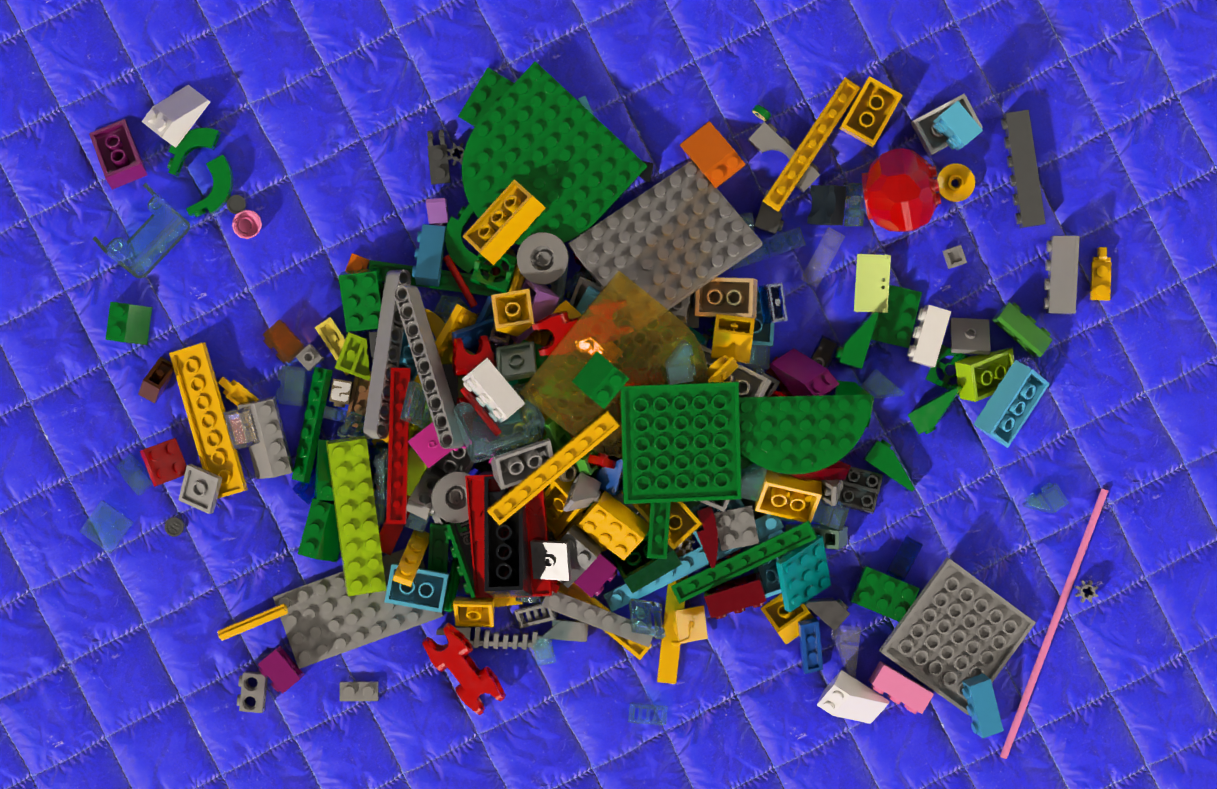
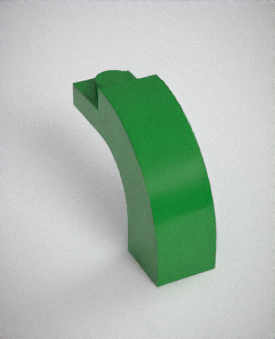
M224 155L206 163L213 177V188L205 199L186 208L190 216L200 217L206 213V209L209 210L210 214H215L227 203L232 193L234 182L232 168Z
M469 204L467 207L463 206L457 215L460 217L458 220L451 216L445 232L446 247L451 259L468 274L472 272L475 261L478 260V256L465 247L462 239L463 229L474 213Z

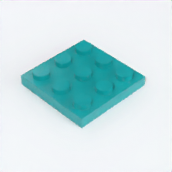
M817 535V539L796 548L776 561L784 608L788 612H792L831 586L822 536Z

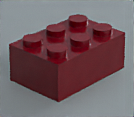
M760 572L724 582L704 592L711 618L716 617V619L724 618L727 616V613L731 612L735 614L741 613L750 606H753V608L760 607L767 601L766 590Z

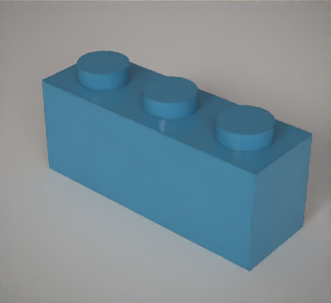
M423 224L422 231H418L417 242H420V245L415 250L417 265L413 266L412 277L415 278L416 285L439 287L446 243L445 226Z
M982 673L962 681L964 686L962 692L968 702L967 711L972 717L973 723H971V728L973 732L984 739L1004 731L991 679Z

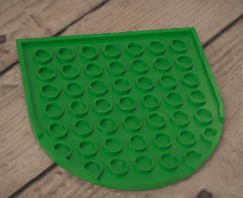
M535 61L475 126L463 154L462 181L468 202L476 216L480 218L515 179L546 207L540 216L515 241V244L521 245L529 236L541 232L553 234L565 243L589 230L648 166Z

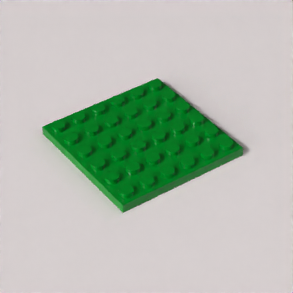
M738 381L627 385L621 388L624 504L741 499Z

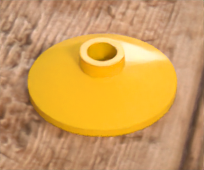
M958 163L950 164L944 167L938 174L939 193L948 201H963L972 194L975 188L974 175L965 165ZM952 180L958 181L957 187L952 186Z

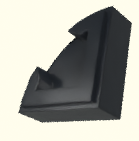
M643 161L648 167L640 177L650 183L654 163Z

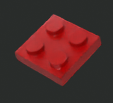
M176 438L140 451L154 487L185 475L187 465Z

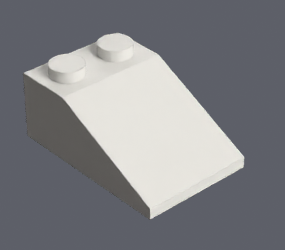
M187 85L154 105L141 122L176 148L209 105L210 101L190 85Z
M841 670L824 689L817 706L832 716L871 724L890 701Z

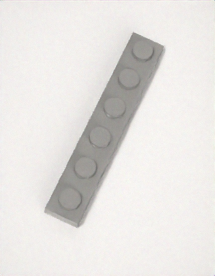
M552 591V596H545L541 605L646 647L650 646L656 631L652 627L558 591L557 593Z

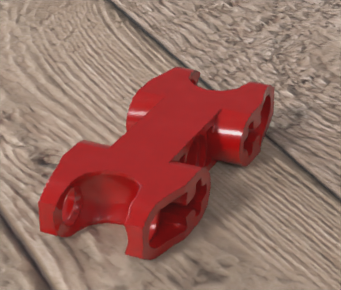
M603 300L588 305L590 314L569 319L567 311L550 314L532 323L533 330L548 329L553 333L552 342L538 349L540 356L562 355L577 350L576 340L596 335L598 344L617 340L633 332L631 324L616 325L612 321L614 312L627 305L626 300Z
M487 335L480 336L479 348L474 355L465 351L461 338L454 339L452 366L455 376L463 375L465 377L486 358L495 366L494 354ZM465 397L457 398V411L464 434H472L473 419L478 413ZM484 406L483 408L485 409V411L489 413L487 408Z
M448 622L443 628L449 642L448 644H437L429 637H426L422 644L433 665L440 672L448 668L460 684L455 687V690L464 704L478 715H481L485 710L484 704L480 699L481 694H491L499 701L505 699L506 694L498 677L488 666L482 670L478 668L468 655L473 651L471 643L463 633Z

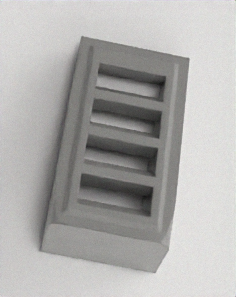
M543 601L514 611L520 629L556 620L558 612L548 609V614L547 609L541 606ZM539 608H541V611H542V614H543L542 617L540 616V613H539V610H538ZM532 610H533V613H534V616H535L536 619H533V617H532V614H531V611H532ZM524 612H526V615H527V618H528V621H527V622L525 621V618H524V615H523Z

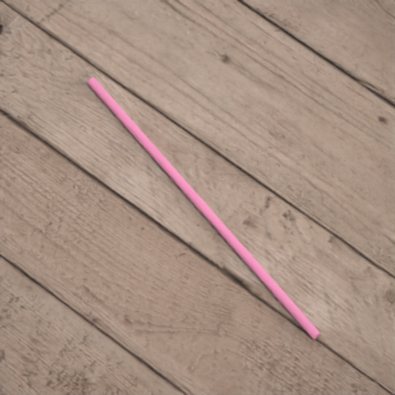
M1101 488L1001 751L1000 757L1004 759L1008 758L1107 497L1108 490Z

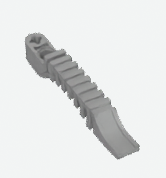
M552 620V627L543 635H538V631L533 630L532 639H528V633H524L523 641H518L519 634H514L513 641H509V634L505 633L503 640H499L500 632H495L494 640H490V630L488 629L485 630L484 640H480L481 627H475V638L473 640L470 639L471 627L455 626V628L465 635L474 648H479V646L487 649L489 646H493V649H498V647H503V649L522 647V649L527 650V647L532 648L531 650H536L541 643V649H546L549 639L587 642L589 624L576 620ZM438 628L436 635H445L443 628Z

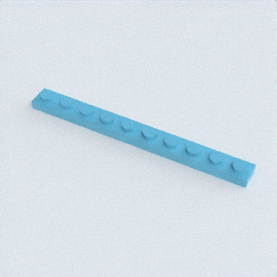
M766 514L755 519L759 540L784 528L779 516ZM718 538L717 560L744 547L721 551ZM700 546L678 557L682 565L633 594L626 583L604 593L611 611L613 612L709 565L703 547Z

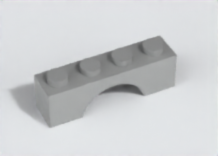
M764 122L748 139L761 154L766 151L775 150L782 152L790 160L795 153V150L790 146L792 143L785 136L781 138L776 133L778 130L771 123L766 124ZM811 162L796 187L804 193L820 176L818 173L819 168Z

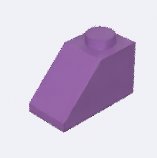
M446 198L426 199L429 224L436 226L448 224L449 215Z

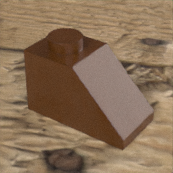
M160 357L143 379L138 395L156 403L174 374L172 362Z

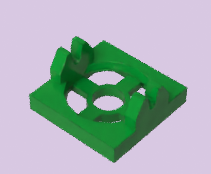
M504 253L501 259L494 265L489 266L483 264L487 259L478 254V260L475 261L470 282L502 293L508 292L516 269L517 257ZM503 260L509 265V271H504L501 267ZM498 267L501 273L494 276L490 273V270ZM481 270L488 272L490 276L488 281L483 278ZM500 277L505 278L503 281L496 283L494 282L495 279H498Z
M941 345L936 366L930 367L925 379L947 390L958 386V383L950 385L948 382L950 378L957 376L955 372L954 375L949 376L946 374L945 368L950 364L955 366V362L968 356L962 353H951L950 348ZM946 356H954L951 363L944 364L939 362ZM937 367L942 369L945 375L942 381L937 376Z

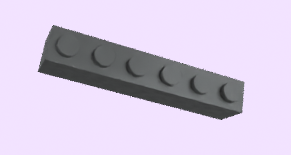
M1029 110L1005 113L1003 118H1001V126L1006 132L1004 146L1009 152L1007 166L1008 168L1011 167L1012 172L1009 180L1011 187L1014 186L1015 194H1012L1013 205H1017L1018 213H1015L1016 224H1019L1020 228L1044 225L1046 222Z

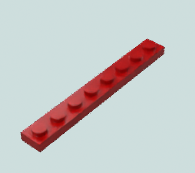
M391 368L386 524L407 523L411 368Z

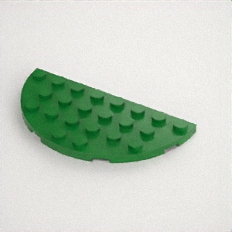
M872 394L739 397L740 453L754 464L776 473L807 474L827 468L849 453L861 438L870 417Z

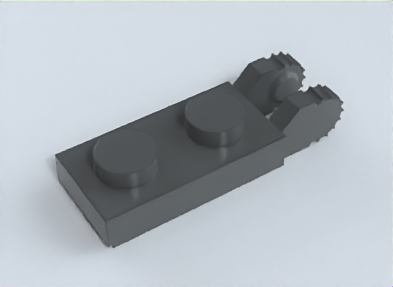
M444 129L439 130L441 145L433 146L434 138L432 131H427L431 185L451 183Z

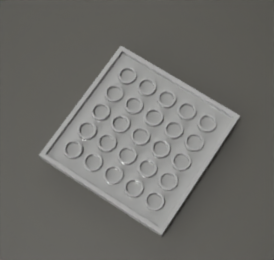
M947 557L878 651L969 715L967 711L968 702L962 692V688H964L962 681L983 673L993 682L1036 622Z

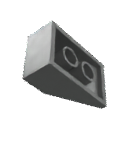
M573 524L559 540L569 542L572 579L570 581L559 580L567 588L581 576L603 550L599 544L576 524Z

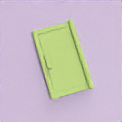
M857 254L855 312L888 313L891 255Z

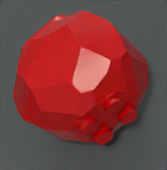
M898 148L882 153L869 166L868 172L861 173L868 220L872 219L876 225L888 231H916L929 223L936 207L941 204L940 193H936L940 191L937 178L934 179V177H937L936 165L932 166L913 150Z

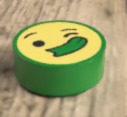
M755 105L752 109L753 114L765 122L771 117L770 112L760 105Z

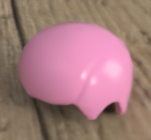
M247 209L241 210L235 215L232 227L234 233L240 238L249 239L255 237L260 232L262 222L260 216L255 211Z

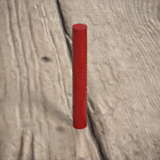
M450 255L443 258L445 264L471 308H474L478 305Z
M463 387L460 390L493 434L496 437L499 436L502 431L477 402L474 395Z

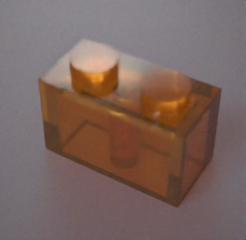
M280 319L263 334L265 337L264 343L270 349L273 347L278 352L276 356L283 363L291 364L296 359V356L306 347Z

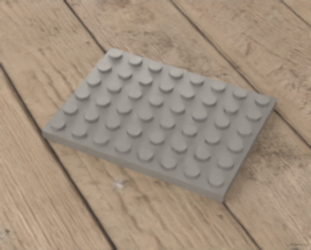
M690 161L568 244L611 300H626L627 305L619 310L635 330L638 331L762 246V241L721 192L711 184L696 164Z

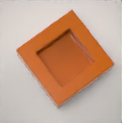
M352 253L345 271L367 269L370 260Z

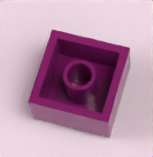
M601 552L574 583L591 598L594 595L598 596L604 590L605 586L603 584L607 580L611 582L617 575V567Z
M281 646L276 648L258 664L261 674L264 677L268 676L272 680L271 685L277 692H286L305 675Z

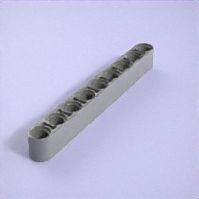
M390 270L385 276L363 433L368 439H385L389 435L391 368H399L404 326L395 301L394 290L398 285H411V275L408 270Z
M398 285L394 290L395 301L439 443L445 449L461 448L465 442L464 434L420 292L413 285Z

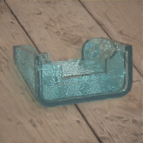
M527 382L512 386L525 404L502 423L495 422L502 431L497 437L470 403L462 402L454 407L457 424L468 455L473 463L525 447L542 439L545 419ZM484 406L483 408L485 409V411L489 413L487 408Z

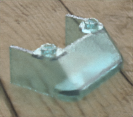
M147 183L143 186L153 196L148 202V210L152 215L128 241L117 237L111 240L108 245L96 236L93 238L106 255L136 278L147 276L190 229V223Z

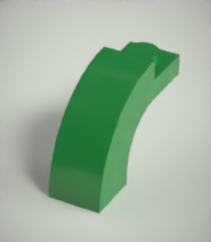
M197 128L188 131L178 146L175 148L171 145L168 151L175 155L168 163V173L178 177L186 157L194 149L206 147L214 150L221 132L211 128Z

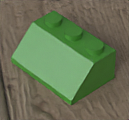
M1007 302L992 318V321L1034 358L1041 357L1052 342V339L1049 337L1051 334L1043 327L1041 329L1035 325L1036 321L1031 316L1022 314L1020 312L1022 309L1013 302L1011 304Z

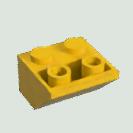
M716 314L711 359H719L727 355L728 359L733 357L736 362L750 363L755 318Z

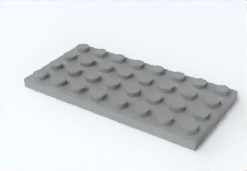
M405 549L394 552L391 556L386 555L382 557L386 589L391 564H399ZM422 559V562L419 567L426 569V566ZM343 571L273 596L276 606L284 603L288 608V613L280 618L299 669L443 617V613L385 603L386 591L348 596Z

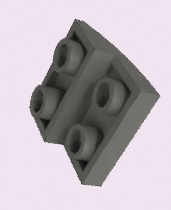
M850 467L845 480H842L843 489L840 492V498L836 505L873 514L883 474Z

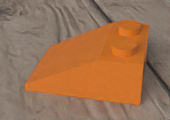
M710 121L680 144V147L691 161L696 164L715 188L721 186L746 165Z

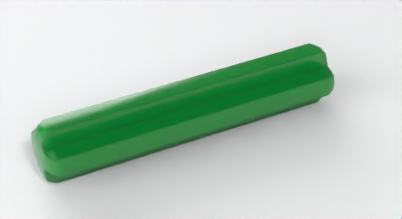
M457 557L453 558L443 605V611L452 612L454 608L453 601L456 598L460 580L456 566L459 565Z

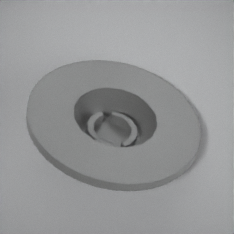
M545 232L536 233L526 238L520 245L517 253V265L521 274L530 282L541 285L550 284L564 274L568 265V251L565 244L557 236Z
M461 471L450 472L442 476L433 488L431 496L433 509L440 518L447 522L461 523L469 519L465 476H470L468 473Z

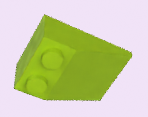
M1013 348L990 352V355L979 354L955 362L958 385L961 384L962 386L959 392L960 399L977 402L993 395L998 384L1003 380L1008 369L1014 363Z

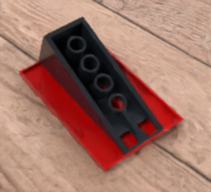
M493 475L465 476L475 598L552 596V580L533 579L530 543L532 540H548L545 490L543 489L499 526L487 512V509L516 485L501 490Z

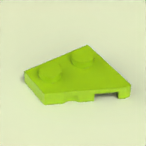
M348 332L334 368L370 381L367 339Z

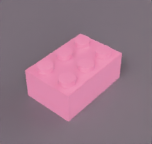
M881 661L868 680L872 684L873 690L882 695L884 692L887 693V697L897 704H900V702L904 703V707L914 714L917 712L923 714L934 695L929 689Z

